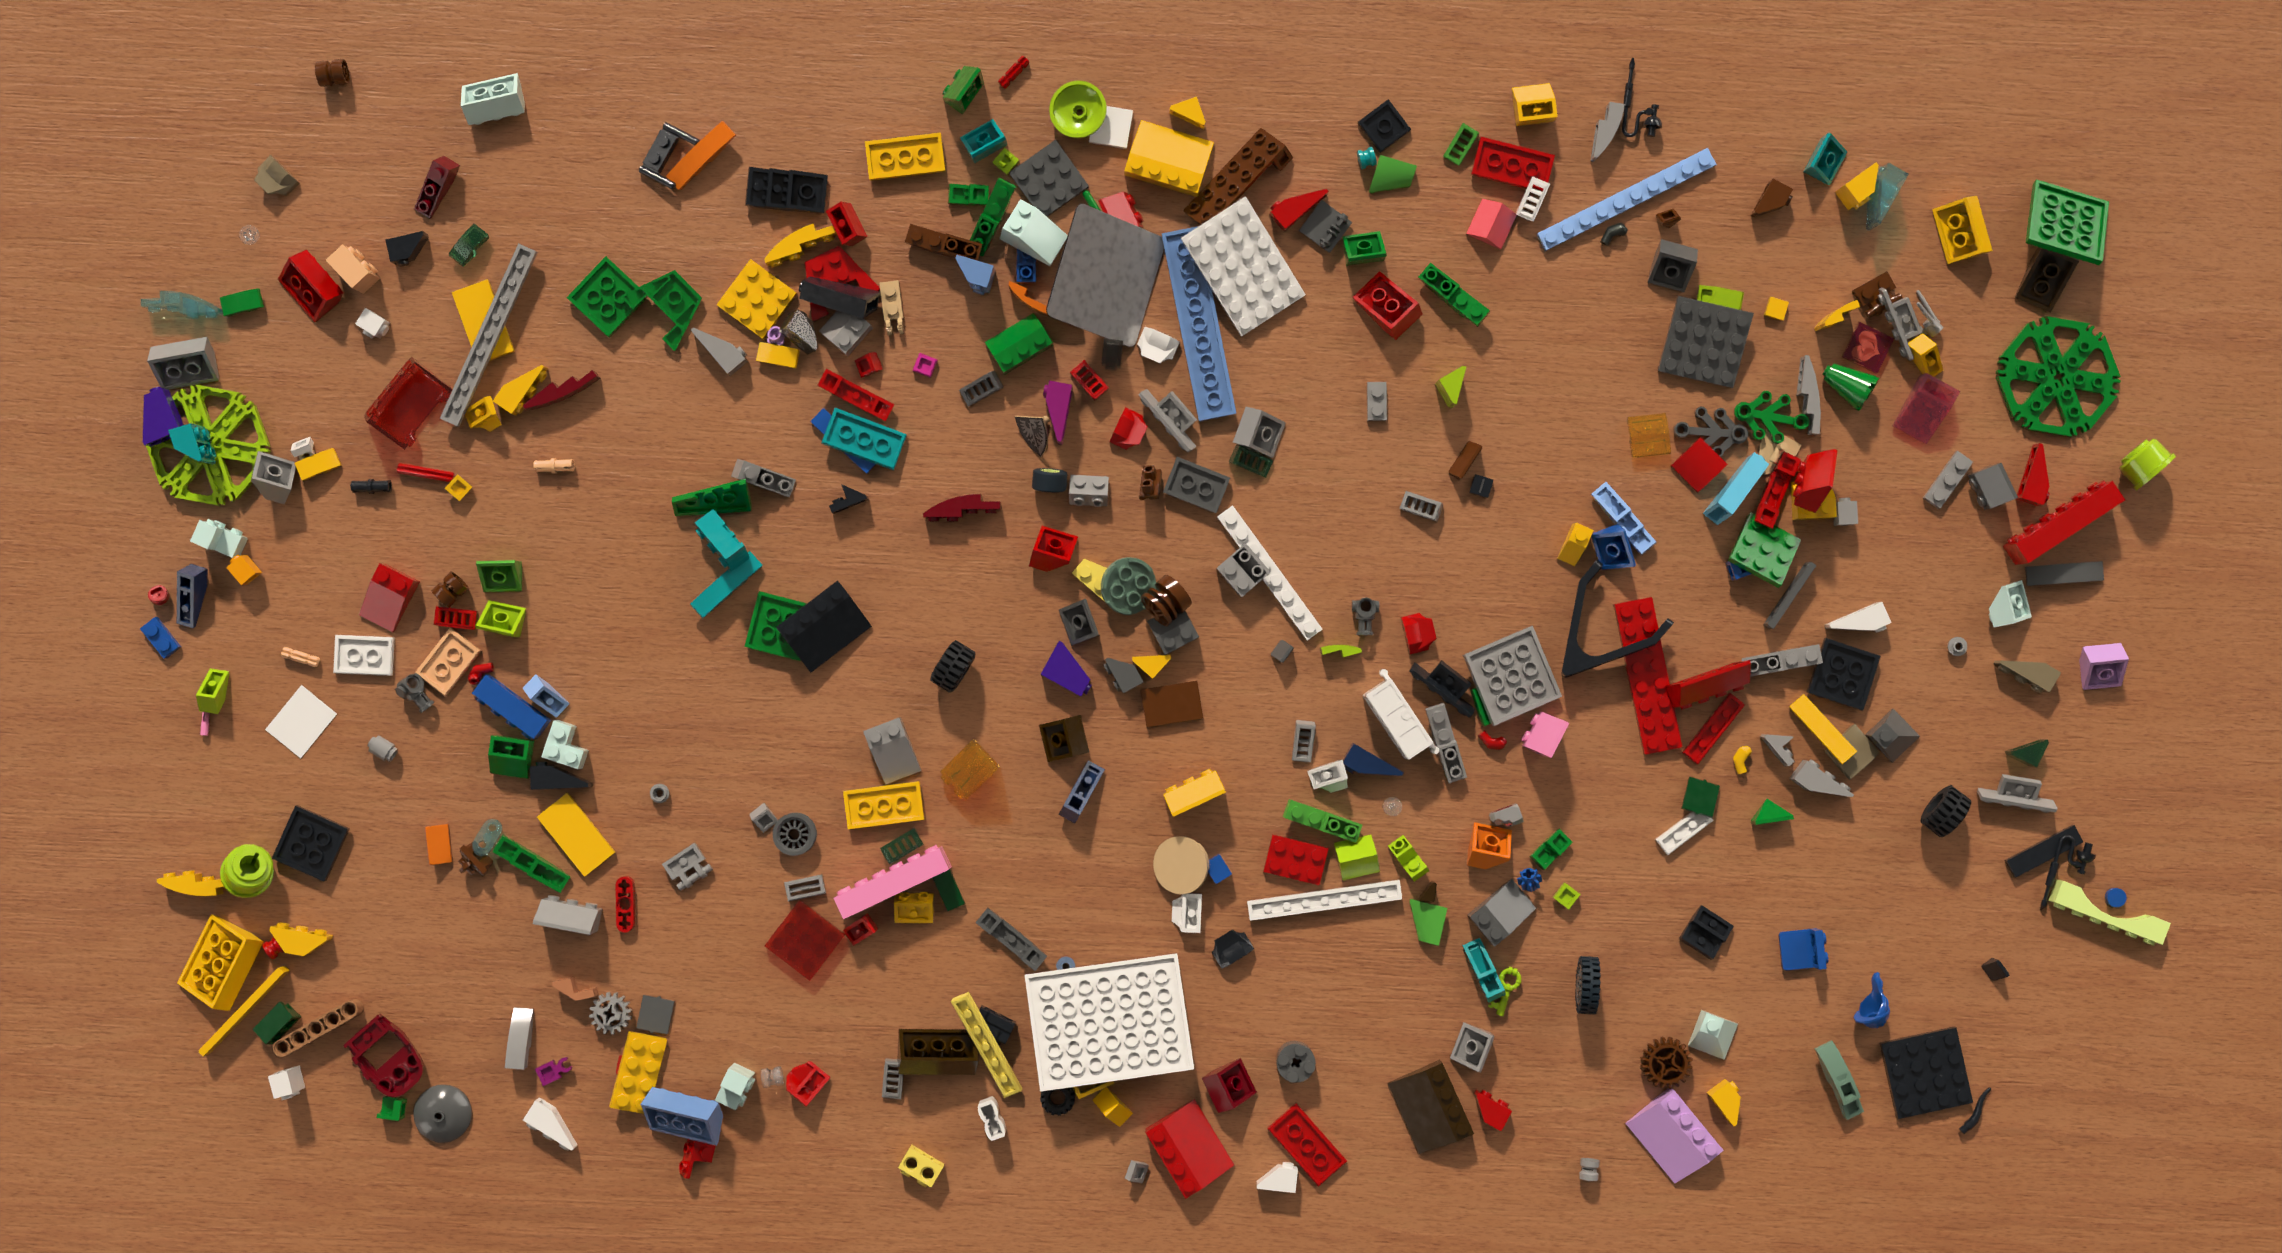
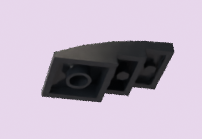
M749 167L745 206L824 213L828 175L796 170L787 171L773 168Z

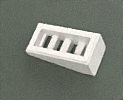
M1532 176L1516 211V215L1534 221L1550 184ZM1536 185L1538 187L1543 188V191L1532 188V186ZM1529 193H1534L1536 195H1539L1540 197L1538 199L1536 197L1529 195ZM1526 200L1532 201L1537 204L1536 206H1534L1532 204L1527 203ZM1523 207L1530 209L1533 212L1531 213L1529 211H1526L1523 209Z

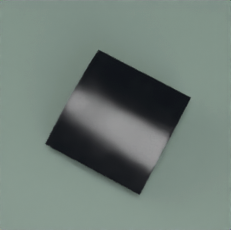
M1700 905L1685 927L1679 940L1712 960L1722 943L1727 940L1734 926L1703 905Z

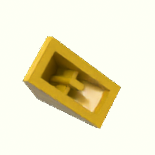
M1197 97L1171 105L1169 109L1170 114L1204 130L1206 121Z
M1171 655L1132 657V661L1152 679L1171 659Z
M1108 1087L1103 1088L1093 1099V1102L1105 1117L1119 1127L1133 1114Z

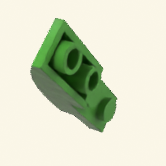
M1291 799L1288 800L1283 814V818L1355 843L1362 828V824Z

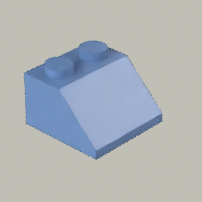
M956 255L955 259L973 292L984 295L985 292L990 293L996 273L994 265Z

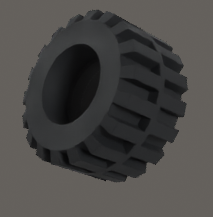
M957 640L953 641L934 668L930 681L949 693L953 692L973 663L976 652Z
M1949 785L1940 790L1931 799L1922 813L1920 822L1942 838L1955 830L1966 817L1971 806V799L1952 785Z

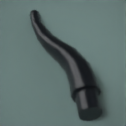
M1990 1087L1982 1093L1976 1103L1973 1114L1959 1128L1963 1134L1972 1130L1978 1123L1982 1115L1985 1097L1991 1091Z

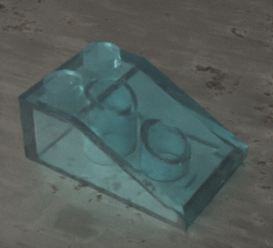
M1891 163L1878 168L1875 192L1869 196L1871 200L1867 202L1866 229L1869 231L1881 224L1909 175Z

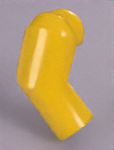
M1748 746L1740 747L1733 756L1737 774L1747 772L1744 762L1752 753L1751 748Z

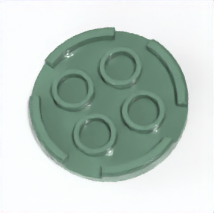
M1125 557L1114 561L1105 570L1101 580V594L1108 607L1123 615H1131L1145 610L1146 608L1142 604L1140 597L1144 593H1148L1149 588L1156 589V578L1152 571L1153 569L1146 562L1134 557Z

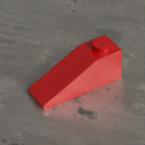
M1322 189L1287 198L1282 202L1278 200L1270 207L1272 210L1270 211V216L1285 232L1325 198L1329 191Z
M2038 443L2032 446L2017 492L2018 498L2016 499L2035 506H2041L2049 499L2050 493L2048 490L2050 486L2044 446Z

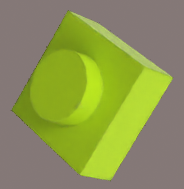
M1564 882L1553 898L1569 910L1581 894Z

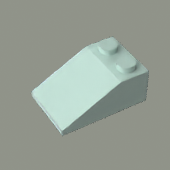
M1020 199L1002 228L1000 240L1051 266L1068 235L1039 209Z

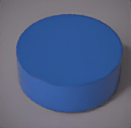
M2110 888L2105 894V901L2112 907L2123 906L2127 899L2126 893L2119 888Z

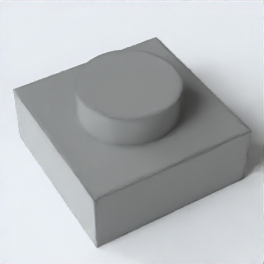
M1131 1160L1125 1179L1131 1182L1143 1183L1149 1165L1144 1162Z

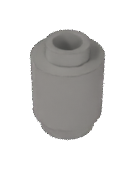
M380 735L376 738L372 737L367 745L369 747L368 752L383 761L391 762L398 752L395 744Z

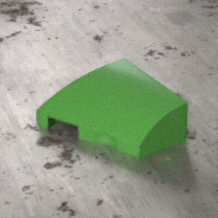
M1380 155L1369 193L1410 187L1417 166Z
M1410 899L1409 903L1416 925L1418 940L1439 946L1447 907Z

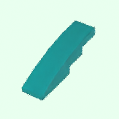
M750 551L748 552L750 556L748 560L733 571L728 569L690 603L691 607L702 619L730 597L735 590L763 566Z

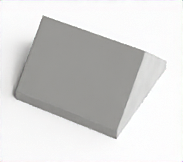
M1463 1022L1450 1058L1481 1073L1495 1036L1491 1032Z

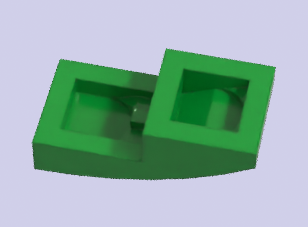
M949 184L948 204L986 205L988 202L989 186Z
M258 288L220 297L223 316L227 317L264 307L261 292Z
M1559 828L1529 857L1542 870H1545L1573 842Z

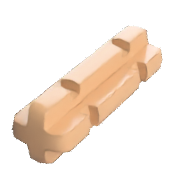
M284 647L281 652V657L291 658L293 661L308 664L312 667H317L320 662L319 657L310 656V654Z

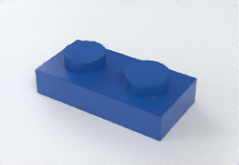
M154 617L140 628L163 659H167L181 647L158 617Z

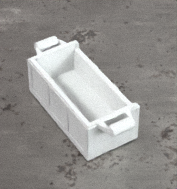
M1381 669L1379 675L1384 678V681L1364 693L1363 697L1403 758L1411 759L1427 747H1430L1431 753L1438 754L1439 748L1434 745L1401 692L1388 676V671Z

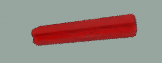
M399 463L397 466V473L446 482H451L455 477V473L402 463Z

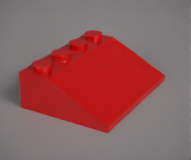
M1195 1099L1145 1128V1133L1185 1199L1203 1189L1234 1166L1233 1161Z

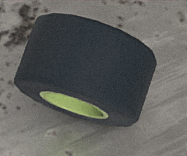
M1037 468L1033 470L1032 488L1034 490L1051 493L1066 491V471L1053 468Z

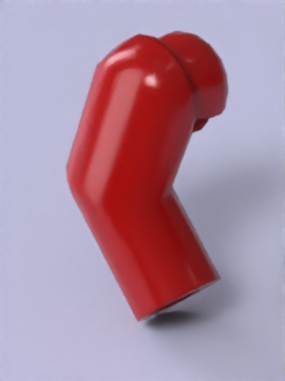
M493 663L475 665L468 675L469 683L476 685L484 673L494 672Z

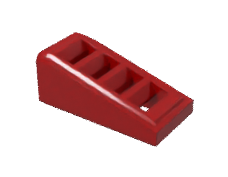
M1085 360L1070 371L1072 376L1094 401L1109 390V387ZM1086 367L1087 370L1078 376L1077 373ZM1088 373H1091L1092 376H1090L1086 381L1083 382L1081 380ZM1095 378L1097 381L1088 387L1087 384ZM1100 384L1102 387L1093 393L1091 390Z
M436 606L434 625L476 630L478 611ZM443 611H445V620H444V622H442ZM451 612H454L453 622L450 623ZM459 613H462L461 624H458ZM467 614H470L469 625H466Z

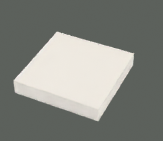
M1107 106L1106 118L1102 126L1094 134L1090 135L1089 143L1127 149L1133 110Z

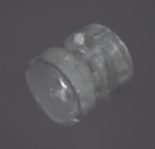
M781 1066L774 1067L771 1070L768 1068L761 1069L763 1088H768L771 1085L782 1086L784 1084Z

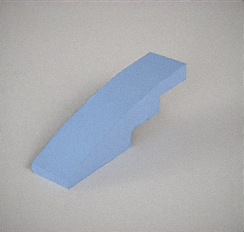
M1607 482L1591 493L1611 521L1625 529L1629 542L1641 556L1656 544L1654 538L1645 530L1644 525L1631 512L1630 507Z

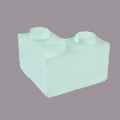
M207 519V521L199 520L190 542L233 558L236 555H241L248 538L243 536V532L238 529L232 528L229 530L225 528L226 524L217 520Z
M553 720L541 757L576 769H582L589 750L571 744L577 726L560 720Z
M733 1063L723 1078L715 1101L734 1110L739 1106L743 1107L747 1099L745 1093L751 1090L756 1080L753 1078L755 1072L737 1063Z

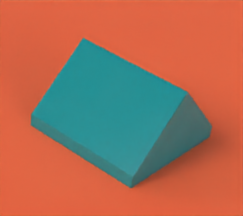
M994 119L960 137L974 163L1008 145L1004 134Z
M1827 133L1820 139L1803 172L1830 185L1847 154L1846 149L1831 133Z

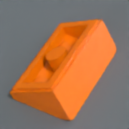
M448 824L425 827L429 864L435 865L452 862Z

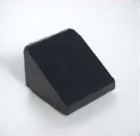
M1991 958L1981 966L1992 981L2010 976L1998 959Z

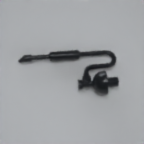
M1631 58L1628 83L1625 85L1623 101L1625 107L1622 132L1626 137L1635 136L1638 133L1640 116L1646 114L1650 117L1646 118L1643 127L1648 128V137H1655L1656 129L1662 128L1661 120L1659 117H1656L1657 109H1659V105L1652 104L1651 108L1640 111L1636 116L1634 132H1626L1628 108L1631 107L1633 91L1632 76L1635 69L1634 58Z
M2064 835L2060 838L2054 861L2050 864L2045 883L2047 887L2044 898L2041 901L2040 910L2047 906L2049 891L2053 887L2059 866L2058 858L2063 841L2065 839L2071 840L2068 862L2073 867L2080 868L2077 870V873L2084 875L2086 863H2090L2096 858V855L2091 853L2093 844L2085 842L2083 851L2077 850L2076 852L2077 858L2082 862H2073L2072 855L2075 839L2070 835Z

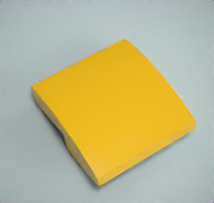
M1858 300L1850 302L1828 314L1815 326V332L1844 321L1843 314L1860 307Z

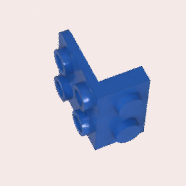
M1812 928L1780 932L1779 945L1782 968L1784 970L1804 968L1827 969L1826 964H1828L1829 959L1824 948L1826 935L1823 933V930Z

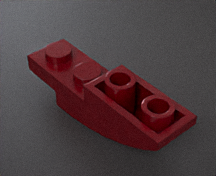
M981 494L963 495L945 500L931 507L923 513V517L928 518V522H939V518H947V522H958V518H963V510H966V514H978V510H985V514H997V510H1001V502L982 501Z

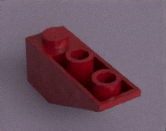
M446 156L433 160L414 210L431 219L453 184L460 165Z

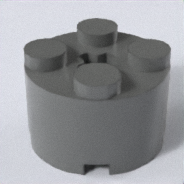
M1289 1041L1279 1048L1276 1055V1065L1284 1079L1292 1083L1307 1080L1315 1070V1057L1307 1044L1299 1041ZM1293 1058H1296L1297 1060H1299V1061H1298V1062H1299L1298 1065L1292 1064V1063H1293V1060H1292Z

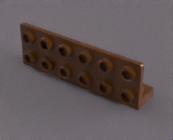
M1260 128L1183 211L1201 225L1234 204L1272 163L1276 169L1281 171L1293 159V156L1286 145Z

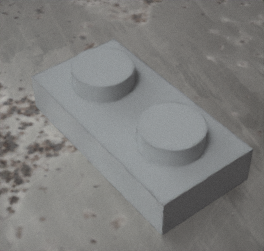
M1367 382V421H1386V382Z

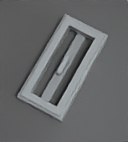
M823 874L784 882L788 901L826 893ZM819 879V883L789 888V885ZM816 887H820L821 889L819 891L791 896L792 892L802 891Z

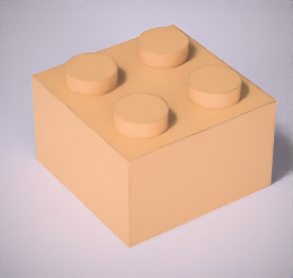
M342 244L326 259L351 288L363 294L380 279L376 274L378 270L371 263L368 264L363 260L365 258L364 255L352 246L348 248Z

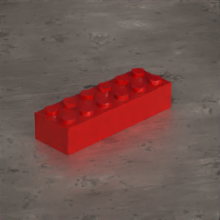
M2103 480L2087 487L2088 491L2077 493L2071 497V502L2060 504L2055 508V512L2047 513L2040 517V522L2032 523L2023 528V533L2009 537L2007 539L2008 543L2003 545L2013 563L2015 565L2030 563L2124 502L2125 498L2115 483Z

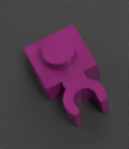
M568 1057L560 1059L558 1064L552 1060L535 1068L543 1086L561 1078L560 1072L565 1073L573 1068L572 1066L568 1068L563 1066V1062Z

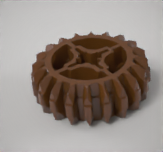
M1663 1036L1660 1038V1043L1657 1039H1653L1654 1046L1648 1043L1649 1051L1646 1049L1642 1051L1646 1054V1057H1640L1642 1061H1645V1063L1640 1064V1067L1645 1069L1642 1072L1644 1076L1649 1075L1647 1081H1653L1655 1087L1660 1083L1661 1089L1665 1088L1666 1083L1669 1089H1672V1083L1679 1087V1080L1685 1083L1686 1080L1683 1076H1690L1687 1069L1693 1068L1692 1065L1688 1064L1693 1059L1687 1057L1691 1052L1685 1050L1686 1045L1684 1043L1680 1045V1040L1678 1039L1673 1042L1672 1037H1668L1666 1042ZM1663 1048H1670L1663 1055L1656 1054ZM1676 1051L1680 1055V1066L1675 1064ZM1653 1059L1658 1062L1657 1074L1654 1073L1652 1068ZM1659 1059H1662L1663 1061L1668 1059V1061L1670 1062V1064L1673 1065V1067L1670 1065H1664L1663 1062ZM1669 1071H1676L1673 1076L1663 1078Z

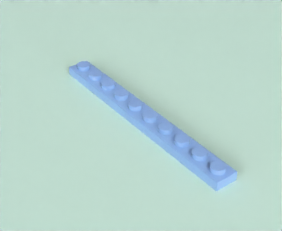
M1706 148L1537 233V236L1544 250L1547 251L1717 164L1709 149Z

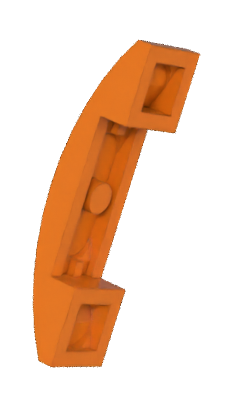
M1009 281V288L1022 303L1032 310L1048 316L1046 305L1026 297L1028 293L1027 288Z

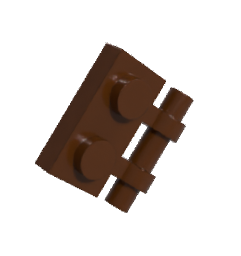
M1887 271L1852 290L1861 307L1868 304L1871 308L1865 312L1868 318L1874 315L1878 316L1886 309L1885 305L1882 306L1881 303L1877 304L1875 301L1880 294L1878 289H1886L1892 303L1903 299L1900 293L1894 296L1891 294L1890 291L1897 287Z

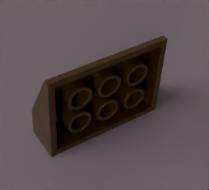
M1437 1060L1388 1082L1419 1154L1457 1142L1474 1134L1441 1060Z

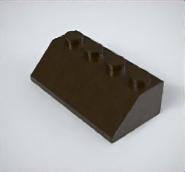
M899 1029L898 1074L975 1075L978 1065L977 1048L966 1029Z

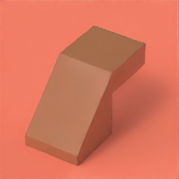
M575 976L552 982L554 988L575 1001L598 995L597 987L578 991Z

